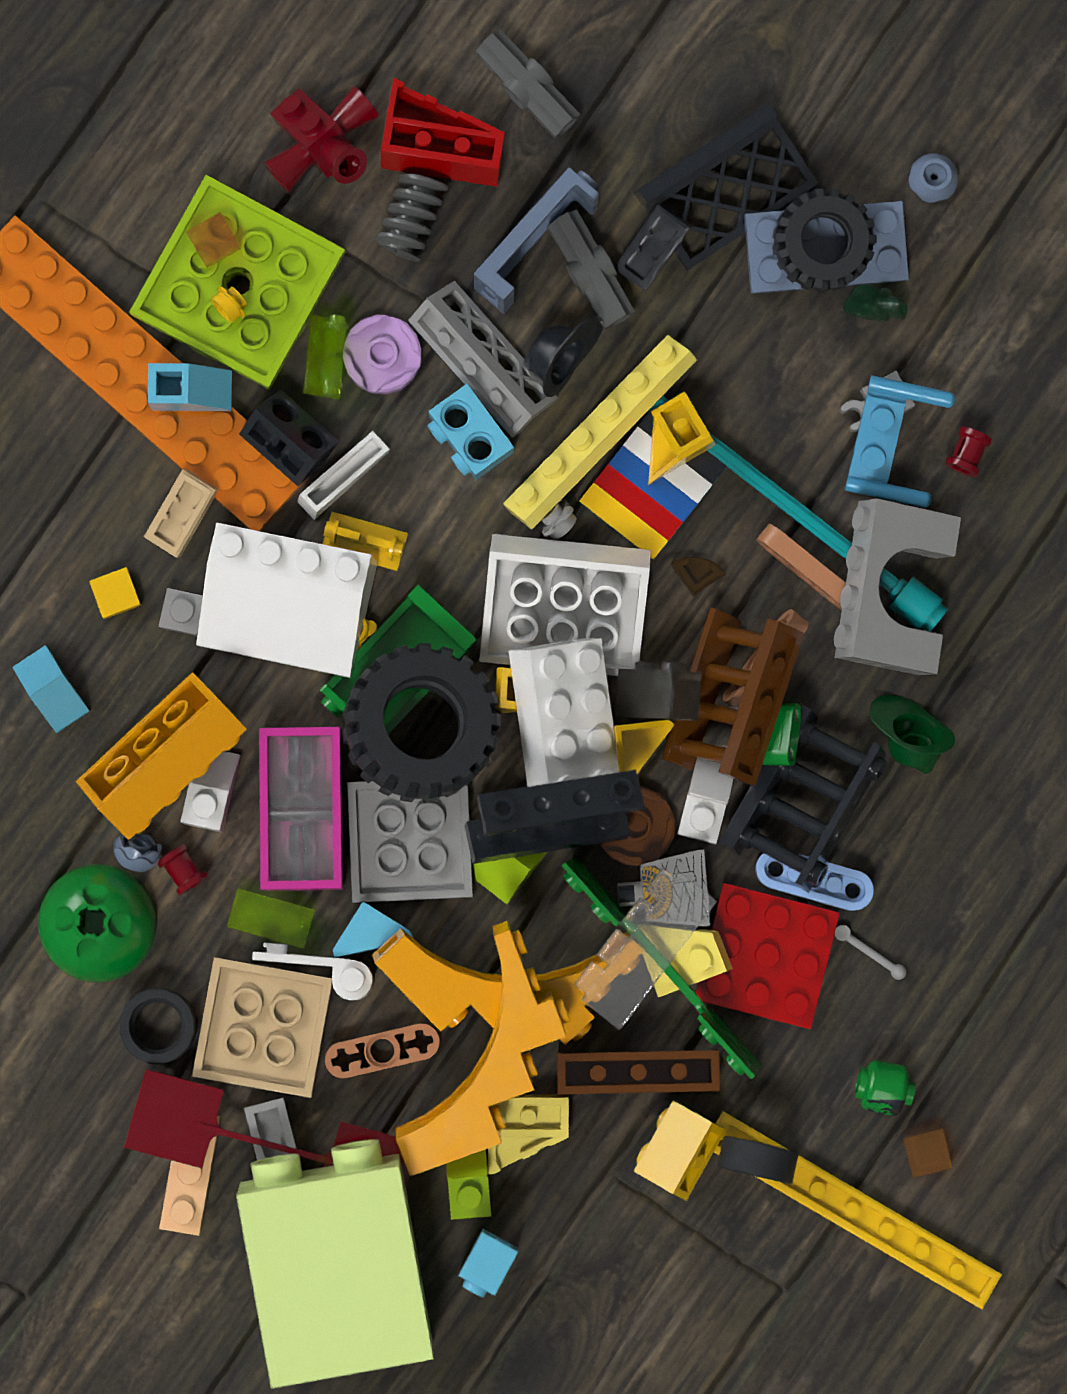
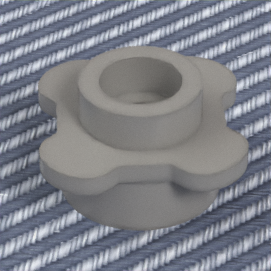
M566 500L559 504L557 503L538 524V529L542 531L544 536L550 535L553 539H558L565 535L575 524L577 518L572 513L574 509L568 506L569 503Z

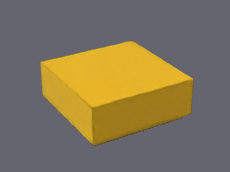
M127 567L89 581L103 619L141 606Z

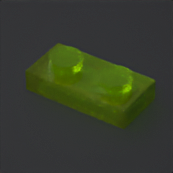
M238 888L227 927L304 949L315 910Z

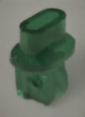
M871 285L856 287L842 308L849 315L875 321H888L890 317L904 320L908 312V306L903 299L894 297L889 289L882 288L879 291Z

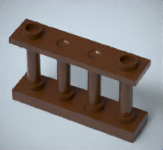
M710 607L673 722L675 725L670 731L662 759L692 771L697 757L719 762L721 765L718 773L742 783L756 786L804 632L771 619H767L763 633L739 629L740 619ZM734 644L758 649L751 671L727 666ZM721 682L745 686L739 709L715 704ZM709 720L733 725L726 748L702 742Z

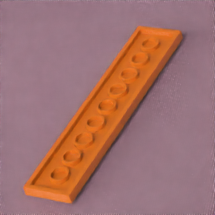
M14 216L0 231V309L181 469H188L218 488L219 491L215 499L247 528L261 532L308 478L297 486L242 438L239 433L247 420L233 407L232 411H152L148 404V363H183L17 216Z

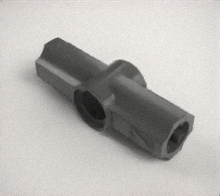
M501 29L488 36L475 51L479 59L502 82V88L511 100L522 110L527 109L554 139L567 132L580 118V114L553 86L554 82L545 69L533 58L528 59Z
M578 211L568 212L549 224L547 229L567 262L565 266L573 283L582 295H586L596 315L602 317L604 329L607 330L615 327L634 315L635 311L615 277L617 273L610 258L601 245L597 246Z

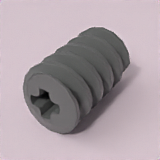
M402 174L398 182L404 189H396L393 192V198L398 203H391L387 207V212L393 218H384L382 220L381 226L387 232L378 233L376 241L385 250L398 257L419 262L420 259L412 253V250H425L426 245L417 237L419 234L431 235L432 231L423 222L424 220L437 219V215L429 210V206H442L443 201L435 195V191H448V186L436 179L421 174Z

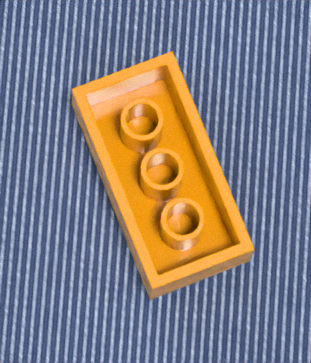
M192 672L78 778L76 783L97 809L129 840L133 835L144 831L150 825L152 818L164 806L174 803L179 798L181 791L194 778L204 775L210 768L211 763L223 751L233 748L238 743L240 735L247 729Z

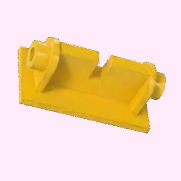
M332 512L325 526L323 545L371 554L377 561V566L397 571L408 533Z

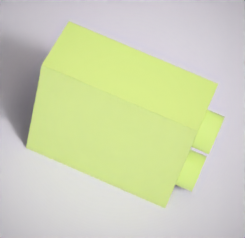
M379 1140L355 1141L333 1147L331 1152L334 1166L306 1171L301 1170L298 1154H284L263 1158L251 1163L253 1180L240 1182L237 1200L271 1388L433 1359V1339L400 1154L382 1157Z

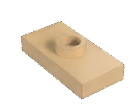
M182 469L144 537L174 557H181L219 489L188 469Z

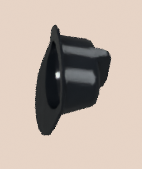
M595 315L587 318L575 329L561 325L549 327L535 339L524 359V366L543 382V393L546 397L557 395L566 386L575 369L594 347L603 331L604 321L601 316Z

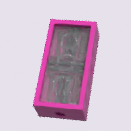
M259 728L261 890H344L341 728Z

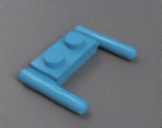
M871 375L845 491L923 508L929 507L932 502L930 493L887 484L906 400L909 399L950 408L955 403V395L952 392Z

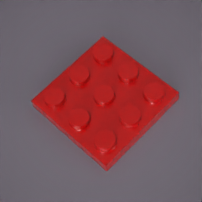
M723 883L711 930L719 932L733 969L698 982L695 993L705 1003L811 1029L840 913Z

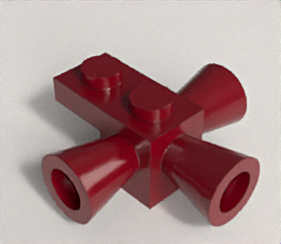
M355 86L352 87L330 116L301 89L285 98L278 107L269 113L276 124L297 143L263 162L269 173L286 192L289 193L311 164L327 178L333 175L334 179L341 184L352 183L364 173L367 166V156L364 151L353 146L346 135L378 118L379 115L369 100Z

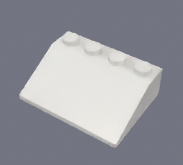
M216 523L207 561L196 645L351 678L377 561L371 554Z
M492 534L479 662L510 665L509 650L574 639L601 638L606 675L637 678L651 550Z

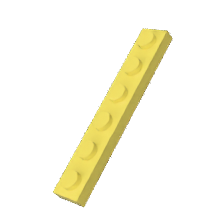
M667 335L503 503L508 511L532 530L697 361L691 351Z

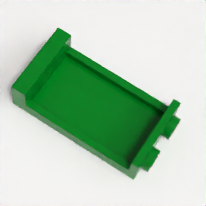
M417 585L407 596V599L357 651L351 678L335 675L327 684L323 685L320 691L325 697L321 703L338 718L344 712L349 699L348 696L365 669L369 668L384 653L387 655L393 653L397 647L407 645L410 649L416 648L418 643H431V649L440 650L442 646L454 649L452 655L461 659L476 643V638L426 591ZM408 688L399 692L390 700L384 715V726L388 735L430 690Z

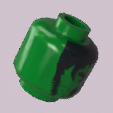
M873 1060L868 1064L867 1068H860L854 1096L860 1099L861 1107L866 1111L897 1116L901 1113L904 1105H912L916 1082L909 1081L907 1067Z

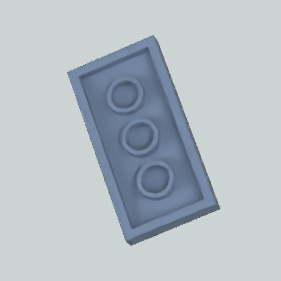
M903 202L864 204L868 209L865 212L869 219L873 218L875 227L872 228L873 235H877V243L873 246L875 253L872 260L866 266L867 269L846 286L908 281ZM784 211L744 215L750 294L805 290L800 288L801 285L799 283H792L786 278L788 276L783 269L780 271L776 264L778 262L777 255H773V230L777 226L778 218ZM815 218L808 222L802 231L801 240L803 248L807 255L816 262L822 264L833 263L839 260L846 250L844 231L831 219Z

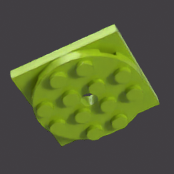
M205 175L129 313L131 316L189 346L198 354L217 361L270 390L297 339L309 324L318 301L346 252L342 247ZM236 275H242L250 281L249 291L242 295L247 302V306L243 308L246 316L244 319L239 317L231 324L216 310L211 302V298L218 293V287L221 286L228 290L229 280Z

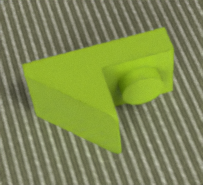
M486 1149L446 1163L451 1220L490 1217L491 1205Z

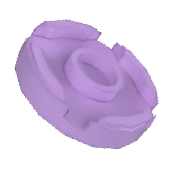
M375 315L361 320L350 330L344 343L343 361L349 377L358 387L374 394H390L402 390L414 380L420 368L422 351L417 334L406 322L394 317H388V315Z

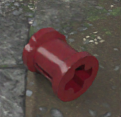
M962 426L958 431L960 438L952 457H947L945 465L963 475L978 477L980 472L977 468L985 447L990 446L992 439L982 432Z
M186 843L169 852L157 863L159 868H165L178 887L176 892L179 896L193 889L208 877L206 871H200L188 854L189 847Z

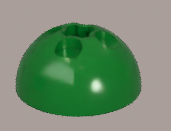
M105 864L81 866L61 876L46 893L38 916L40 941L49 959L65 974L77 980L91 983L113 981L135 970L150 952L157 930L155 906L144 885L127 871ZM83 915L86 917V918H85V927H82V926H83V920H84Z

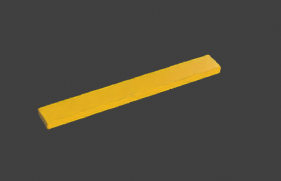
M722 1111L715 1123L726 1130L714 1151L717 1155H720L724 1136L785 1148ZM799 1155L792 1184L757 1177L980 1309H983L1002 1274Z

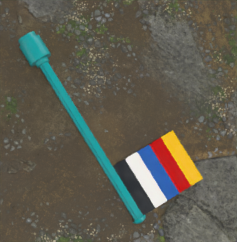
M664 395L649 409L650 412L579 500L581 504L636 547L651 550L650 558L654 560L728 467L846 559L847 553L852 546L850 541L711 433L710 435L716 444L715 446L648 485L654 419L651 411L669 401ZM883 568L879 579V586L889 593L887 597L893 601L889 608L915 629L920 630L922 628L924 631L931 632L948 610L941 603L943 599L914 576L909 582L903 578L898 580Z

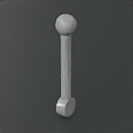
M840 925L836 928L835 937L837 940L851 943L891 971L894 979L901 980L906 976L907 970L903 965L893 964L854 937L847 926Z

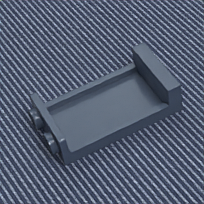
M568 168L474 273V289L501 313L505 314L514 304V287L504 280L505 277L548 231L547 226L560 217L573 202H577L591 215L594 214L598 209L599 193L595 190L598 187L596 182L585 172L580 170L576 174L571 168Z

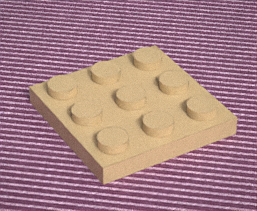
M214 957L192 1077L312 1098L332 989V978Z

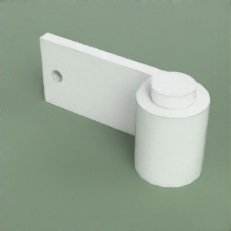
M274 943L263 944V947H267V953L253 952L252 960L333 967V988L339 996L351 1001L361 1000L366 997L374 984L370 968L356 960L288 955V945Z

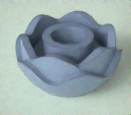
M932 153L924 155L914 162L909 175V185L923 201L928 203L948 199L954 193L958 183V171L949 158L941 154ZM936 174L938 179L932 180L930 176Z
M121 834L114 839L113 850L117 861L129 870L145 872L155 867L162 858L160 856L162 845L155 844L153 838L148 834L133 835L129 840Z

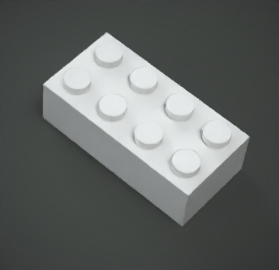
M601 638L574 639L509 650L527 786L619 772Z

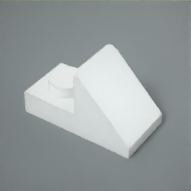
M697 757L677 835L716 845L733 783V778L718 773L721 763Z

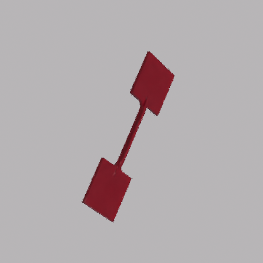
M145 1069L124 1148L202 1168L211 1139L215 1136L223 1135L282 1152L298 1154L301 1157L320 1161L325 1167L334 1166L331 1151L323 1155L223 1129L217 1122V1113L224 1090ZM340 1121L333 1147L355 1141L379 1140L382 1157L400 1154L406 1188L409 1172L398 1146L396 1136Z

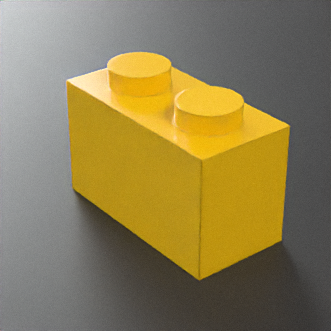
M673 1101L670 1107L666 1108L659 1116L657 1130L650 1143L645 1144L640 1150L634 1172L687 1201L726 1130Z

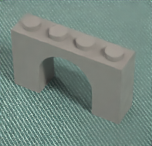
M882 499L858 502V507L854 511L852 526L854 528L852 546L846 557V566L848 568L846 586L840 595L842 612L840 625L834 634V645L836 647L834 658L915 675L937 674L943 635L908 628L895 622L887 614L881 603L879 579L887 561L899 551L931 558L955 557L961 517Z

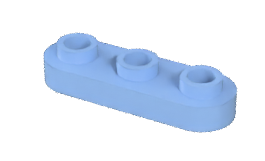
M764 853L756 862L755 872L758 880L764 886L849 911L864 908L873 897L874 890L870 878L857 870L826 862L828 871L818 887H812L810 892L807 893L795 883L800 875L799 872L780 863L783 868L782 874L778 877L770 875L768 865L771 862L778 861ZM849 883L856 884L859 888V895L854 899L847 897L845 894V887Z

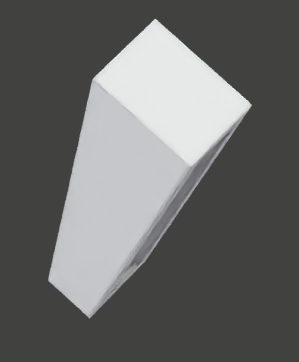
M372 431L299 495L298 503L315 520L389 452V448Z

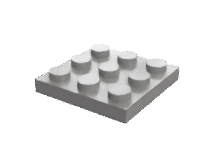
M373 781L369 784L367 782H347L353 903L473 897L471 854L464 828L466 821H469L468 785H465L457 793L447 798L442 796L434 802L423 803L422 799H414L411 803L400 801L399 795L391 793L388 797L379 792L380 786Z

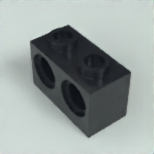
M281 389L254 410L239 433L242 438L297 486L323 466L339 443L332 434Z

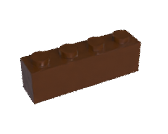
M719 1050L557 1053L558 1095L720 1091Z

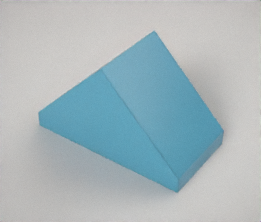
M46 645L13 666L29 697L56 733H59L90 712Z
M362 902L333 948L334 958L379 949L400 928L406 931L412 938L413 934L405 927L365 902Z

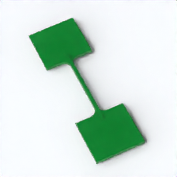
M574 856L565 862L562 867L567 871L564 875L567 883L577 893L580 894L584 891L594 902L590 906L591 909L605 924L609 921L615 927L620 924L631 934L698 1010L700 1015L697 1019L702 1023L698 1028L703 1036L713 1045L719 1042L729 1054L725 1057L727 1062L740 1076L746 1073L751 1079L755 1077L762 1066L758 1059L710 1005L705 1006L695 991L639 928L627 918L629 914L622 907H619V903L581 860Z

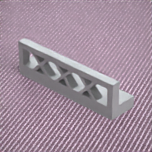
M455 281L429 296L408 320L465 385H469L483 406L512 438L519 434L535 416L553 405L558 399L556 395L553 397H546L544 395L543 382L525 368L524 358ZM450 296L460 307L461 313L452 311L444 302V299ZM472 328L480 330L486 337L487 342L478 340L472 333ZM498 358L505 359L512 366L513 372L505 370L499 364ZM524 387L532 389L541 401L535 404L524 392Z

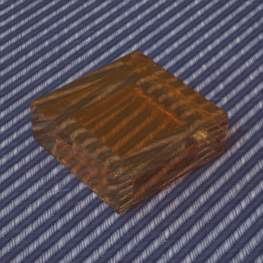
M220 212L186 231L188 238L206 268L241 249Z
M943 1129L903 1138L913 1178L952 1168Z

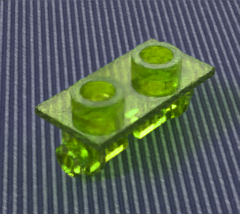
M311 315L304 394L336 400L340 399V390L343 388L341 383L343 348L346 330L349 329V325L345 321L346 317L330 315V318Z

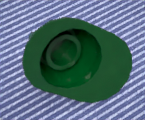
M884 695L877 697L871 702L869 708L871 720L878 729L888 736L889 752L897 763L906 767L916 768L922 773L928 774L933 770L941 753L949 751L954 746L955 736L952 730L937 721L912 700L897 695Z

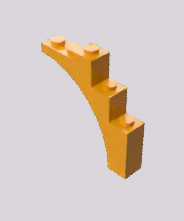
M508 921L493 926L494 938L501 961L502 991L498 1018L485 1051L470 1075L448 1098L426 1114L396 1128V1140L410 1176L502 1144L500 1130L505 1129L506 1125L499 1106L491 1107V1105L533 1091L532 1077L538 1075L531 1053L523 1054V1052L566 1037L564 1024L570 1022V1018L563 999L555 1001L551 989L535 995V992L541 990L537 975L533 967L525 968L521 957L522 954L527 953L520 930L512 932Z
M402 928L372 954L375 964L440 1032L447 1026L453 1028L459 1024L467 1015L468 1011L466 1008L470 1004L494 1028L500 1005L502 975L482 973L451 963L424 948ZM627 932L601 952L575 965L544 974H536L541 990L535 992V995L551 989L555 1001L563 999L570 1018V1022L564 1024L566 1037L560 1039L565 1045L571 1039L574 1041L581 1039L592 1026L590 1022L595 1017L586 1004L590 1000L594 1003L601 999L610 989L608 984L619 973L622 975L627 974L638 964L640 960L638 955L643 950Z

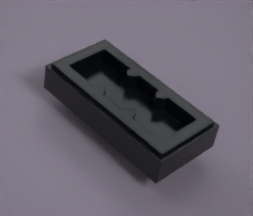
M662 203L658 204L614 267L615 270L642 290L647 291L692 226Z

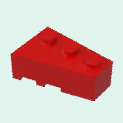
M393 78L381 146V168L498 187L505 132L461 110L458 113L438 103V99L428 94L424 96L406 87L404 82Z

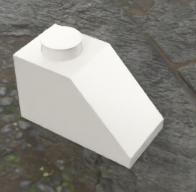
M223 751L211 763L210 768L204 775L194 778L189 783L181 823L221 833L224 832L241 755Z

